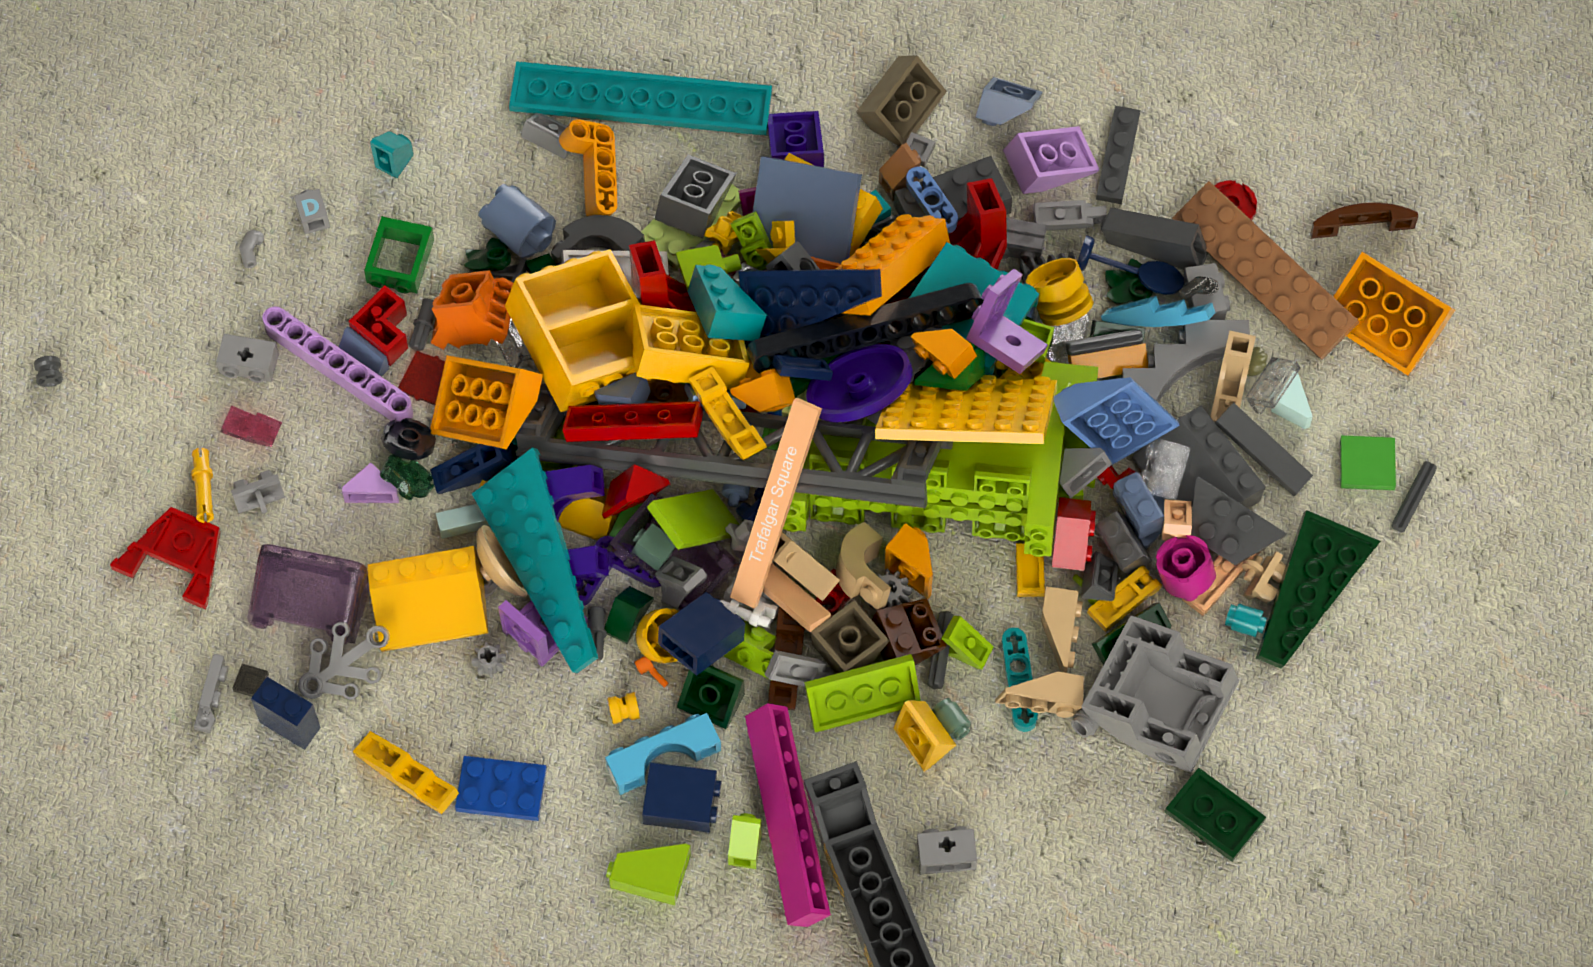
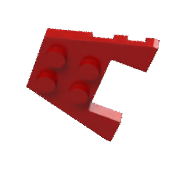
M170 507L146 530L147 533L137 542L131 543L127 547V551L120 558L116 557L111 562L110 567L116 572L134 578L146 555L191 573L194 576L182 596L183 600L206 610L220 539V528L206 521L204 523L199 522L196 517Z

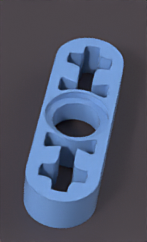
M923 167L911 168L906 176L908 190L926 216L931 215L934 218H941L939 211L942 209L943 216L946 219L950 218V223L947 224L946 222L948 234L953 232L957 228V212L928 170ZM914 177L918 179L923 178V187L925 188L923 191L918 181L913 182ZM929 195H935L939 198V202L936 205H929L924 199Z

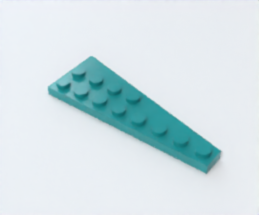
M532 447L473 492L472 496L572 673L578 674L597 660L598 654L591 630L586 624L583 613L584 605L578 596L575 585L577 584L576 577L572 575L568 561L570 556L561 525L556 519L553 508L554 500L549 494L546 484V472L542 470L539 459L540 452Z

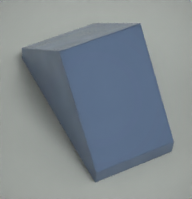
M636 372L594 391L598 405L645 403L651 392L647 379L637 377Z

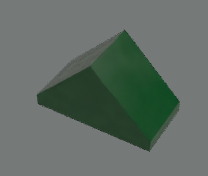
M631 586L615 597L605 624L607 635L628 644L639 622L652 604L654 597Z

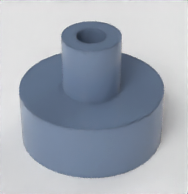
M723 484L722 495L728 498L729 506L738 507L739 501L748 499L750 487Z

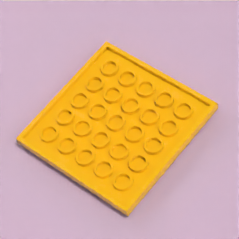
M914 375V381L908 385L906 390L894 402L882 409L875 428V439L1044 444L1054 404V396L1057 392V380H1050L1049 377L1045 376L1035 377L1033 380L1023 379L1021 376L996 379L993 375H984L968 390L963 391L915 385V379L918 376Z

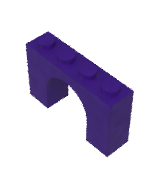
M585 465L546 471V484L549 494L554 500L553 508L557 522L562 511L570 503L580 499L605 496L602 468ZM595 545L568 549L570 556L568 561L576 581L609 576L607 549Z

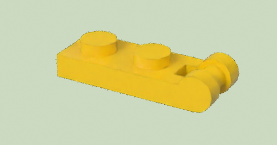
M1143 565L1116 586L1115 599L1113 601L1098 600L1088 608L1087 613L1107 632L1147 598L1156 594L1161 589L1162 584L1157 579H1153L1149 575V570ZM1141 582L1145 587L1141 590L1136 583Z

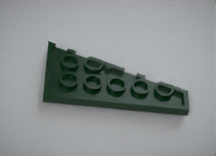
M1306 510L1302 515L1256 659L1280 669L1284 667L1381 541Z

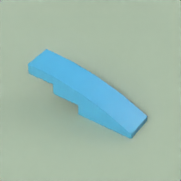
M1157 296L1108 308L1101 315V318L1105 322L1128 326L1164 327L1207 321L1216 312L1213 303L1187 309L1184 299L1159 305Z

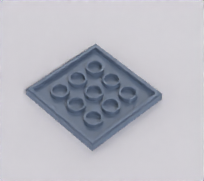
M761 156L753 212H757L772 248L773 241L770 235L772 221H794L795 242L798 241L809 256L839 264L848 259L862 174Z

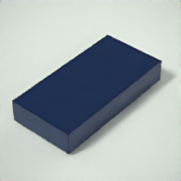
M774 355L772 362L780 376L831 381L833 371L823 359Z

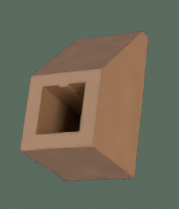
M907 143L901 145L879 169V183L892 202L895 201V191L907 187L906 176L908 171L913 167H920L922 163L918 152L915 149L911 150ZM914 177L913 182H919V179L917 177Z

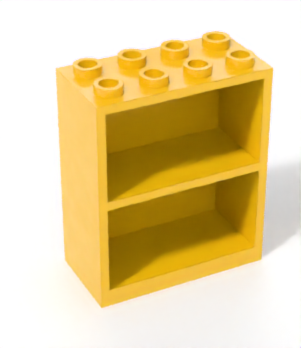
M611 249L602 252L594 251L580 259L571 258L558 266L553 267L549 265L538 272L519 275L514 281L505 304V308L540 374H543L542 378L560 412L567 411L569 406H582L597 401L594 391L635 373L633 362V306L640 303ZM647 379L648 384H649V383H652V382H655V380H656V379H651V380H648V379Z

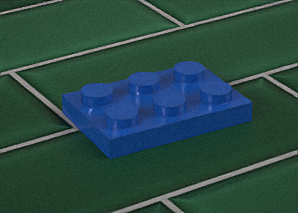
M464 756L455 810L456 812L539 821L547 766Z

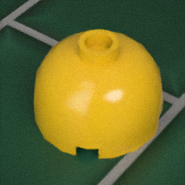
M668 608L656 609L643 616L639 622L635 634L636 643L641 653L649 660L658 663L678 661L658 644L659 626L678 613V610Z

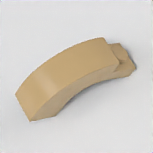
M1229 330L1210 416L1214 422L1219 419L1233 402L1240 408L1256 336Z
M862 522L851 529L842 541L836 563V576L840 580L839 585L848 597L853 599L860 595L876 610H880L886 607L891 587L872 572L866 563L878 557L883 537L868 524Z

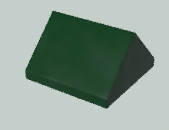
M711 665L697 676L689 670L677 708L692 715L699 714L701 716L707 713L713 724L727 729L745 695L744 680Z

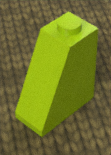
M679 844L617 853L615 862L610 861L607 868L606 878H609L610 888L675 906L691 857V845Z

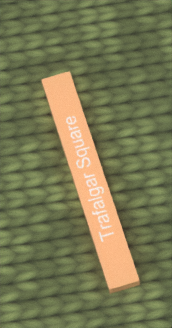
M799 398L793 401L730 598L752 608L758 606L822 408Z

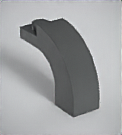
M608 215L587 216L575 220L563 228L564 241L561 240L554 245L551 257L558 266L562 264L561 253L563 250H586L593 247L611 249V251H629V245L645 242V235L631 223L621 218Z

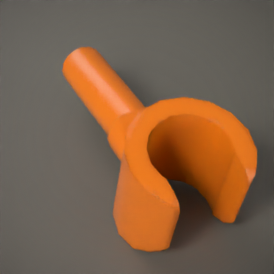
M641 657L634 662L641 675L649 671L664 688L669 684L648 658Z

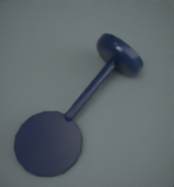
M1086 235L1077 260L1081 272L1086 269L1089 259L1137 274L1141 284L1158 294L1171 295L1180 292L1183 288L1184 277L1174 266L1160 261H1148L1142 264L1140 268H1136L1092 253L1095 240L1093 237Z

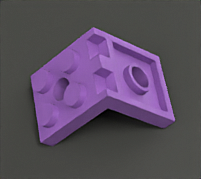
M1013 269L1006 276L1002 274L994 286L989 285L985 289L981 297L984 302L982 306L980 305L975 310L972 316L974 323L966 339L1021 374L1045 352L1048 344L1003 316L1023 275Z
M507 600L498 607L503 633L506 636L509 634L513 637L524 652L531 653L538 660V664L541 667L559 651L548 628L542 625V618L532 600L520 611ZM584 615L587 624L588 618Z

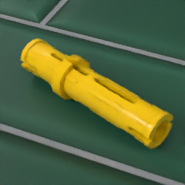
M196 448L192 451L194 468L191 471L192 480L195 481L196 519L204 523V513L207 514V522L214 519L211 494L213 471L209 466V450L201 448L202 457H200L199 448Z

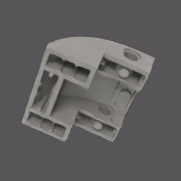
M1130 615L1081 707L1100 727L1128 746L1158 761L1192 773L1234 693L1239 679L1233 664L1185 648L1180 632Z

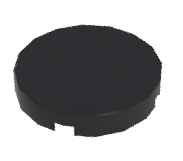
M405 418L401 422L392 420L387 423L381 440L383 446L395 456L407 460H420L427 458L433 453L436 437L431 434V429L427 425L417 420Z

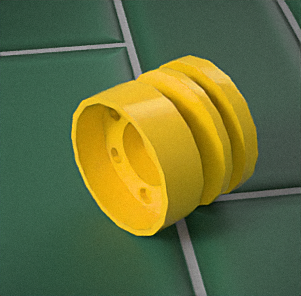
M1072 258L1052 260L1037 267L1028 275L1026 283L1034 287L1039 293L1036 308L1043 324L1048 326L1068 324L1078 320L1091 310L1094 302L1087 285L1083 283L1084 277L1077 260Z

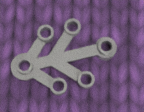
M345 622L334 624L332 627L334 638L329 666L320 672L322 654L328 649L327 641L323 638L312 640L310 643L312 653L309 672L303 674L298 683L300 693L309 699H316L323 693L341 695L348 700L357 698L360 694V688L357 684L348 683L344 686L327 681L335 675L363 679L370 684L379 682L382 678V672L378 667L366 669L349 665L372 648L386 646L390 640L389 631L383 626L370 628L366 634V639L343 655L344 642L350 633V627ZM339 625L345 627V634L342 636L337 633ZM378 631L384 635V639L381 642L375 639V633ZM317 641L323 644L321 652L317 651L314 647ZM371 670L377 672L378 677L376 680L369 678ZM310 680H315L317 682V688L315 690H311L309 688L308 684ZM349 686L355 688L354 696L347 694L346 690Z

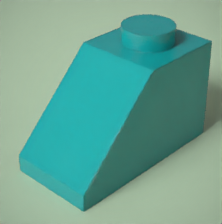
M390 131L376 136L370 141L375 168L398 178L414 155L412 142L402 134L396 135Z

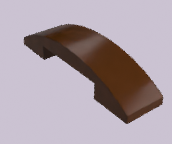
M1372 202L1348 205L1330 211L1315 220L1310 235L1311 239L1335 237L1338 235L1339 227L1383 222H1387L1389 231L1415 229L1418 212L1388 203Z
M779 606L775 650L802 656L805 628ZM770 680L768 703L786 706L788 710L795 711L798 685Z

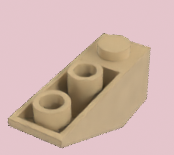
M781 533L773 561L823 601L840 580L786 534Z
M1046 586L1041 623L1060 672L1067 673V669L1074 666L1075 652L1070 651L1071 642L1077 643L1079 627L1074 626L1075 617H1081L1083 602L1077 601L1079 591Z
M1059 671L1005 688L995 699V703L1005 704L1008 708H1027L1035 713H1055L1062 718L1073 717L1082 708L1084 676Z

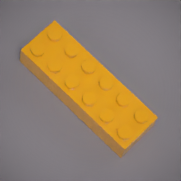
M909 214L900 215L893 223L884 227L883 231L877 236L869 239V242L862 248L857 249L851 257L842 261L841 265L836 269H880L882 297L840 314L871 315L930 266L946 242L950 243L946 220L934 218L931 215L923 217H912Z

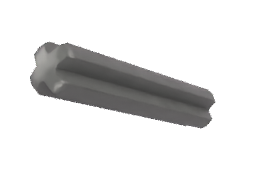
M1136 329L1067 341L1066 352L1068 355L1074 356L1138 345L1143 342L1142 332Z
M1425 461L1421 466L1392 522L1394 530L1401 533L1405 532L1436 472L1437 466L1435 464Z
M941 611L938 615L937 624L942 636L954 616L949 611ZM947 643L945 649L931 657L927 685L931 689L943 688L950 648Z

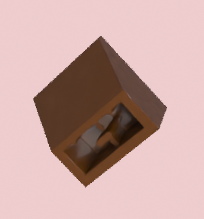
M927 598L877 610L872 619L889 640L880 652L884 661L911 654L914 664L917 665L942 651L947 646L945 641L941 639L942 633Z

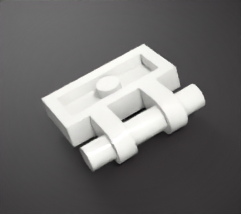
M734 579L725 591L723 600L720 601L732 613L749 621L750 625L755 627L760 625L769 628L772 619L778 614L779 606L763 592L758 606L755 608L730 598L736 580Z

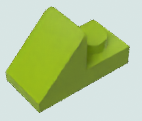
M961 616L952 617L941 638L950 646L948 656L980 670L983 669L994 648Z

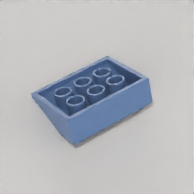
M1131 377L1077 383L1063 389L1054 396V403L1062 423L1090 448H1102L1112 465L1180 426L1179 422Z

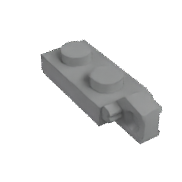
M1086 200L1033 204L1034 223L1047 225L1046 230L1093 227L1094 224L1102 223L1103 218L1107 217L1106 206L1092 207V203H1086Z
M775 650L764 675L770 680L805 687L804 682L834 675L835 673L832 671V668L826 667V662L820 659Z
M214 654L212 656L194 724V730L211 733L215 725L216 719L212 714V709L219 706L221 692L218 691L220 682L225 683L229 668L225 666L224 656Z

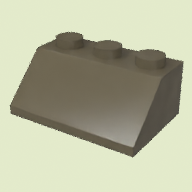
M918 55L898 56L856 113L873 132L900 147L907 142L911 132L916 134L947 91Z

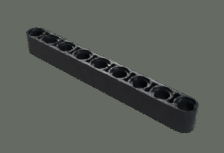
M964 283L882 305L871 315L848 314L758 338L748 345L747 353L755 371L761 373L766 370L775 369L772 365L774 355L823 359L909 336L913 333L923 332L930 327L938 328L972 319L975 310L980 305L982 306L984 300L981 298L982 295L976 285Z

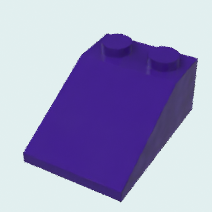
M819 111L769 114L768 136L771 158L784 160L788 153H791L814 166L824 167V150Z

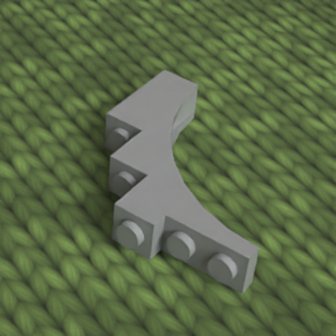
M1207 320L1186 324L1183 330H1179V344H1154L1153 353L1148 354V368H1123L1121 378L1131 377L1159 403L1170 387L1188 372L1206 363L1223 359L1229 330L1250 335L1249 320Z

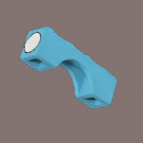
M705 713L701 716L695 714L688 717L684 723L678 726L670 725L663 728L655 736L650 738L645 736L636 740L632 746L625 749L623 747L614 749L609 753V756L605 757L606 767L619 794L622 795L645 785L647 768L657 756L667 752H680L697 762L720 752L721 741L708 714Z

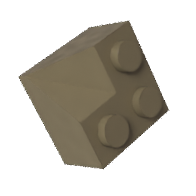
M855 600L811 631L813 647L836 674L871 665L889 642L887 637Z

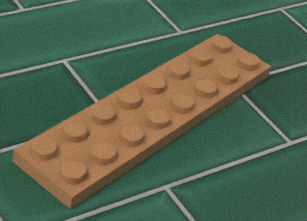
M1210 181L1172 217L1173 220L1199 224L1208 254L1320 360H1323L1359 324V321Z

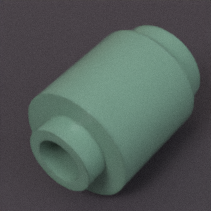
M950 698L940 701L932 709L952 739L961 740L970 732V720L958 704L952 702Z

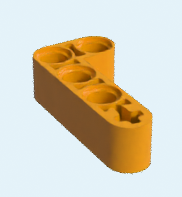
M575 119L560 134L559 143L566 151L583 154L586 217L592 215L612 216L618 206L614 132L605 124Z

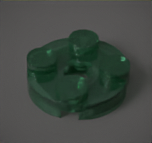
M394 454L387 458L380 472V477L399 490V494L407 500H412L413 497L425 498L434 487V484H431L433 477L425 467L415 460H411L408 463Z

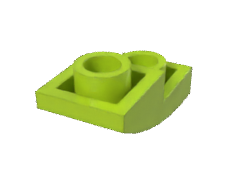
M755 211L734 220L731 226L743 246L741 253L747 264L758 270H764L768 263L757 253L756 249L772 248L763 224Z

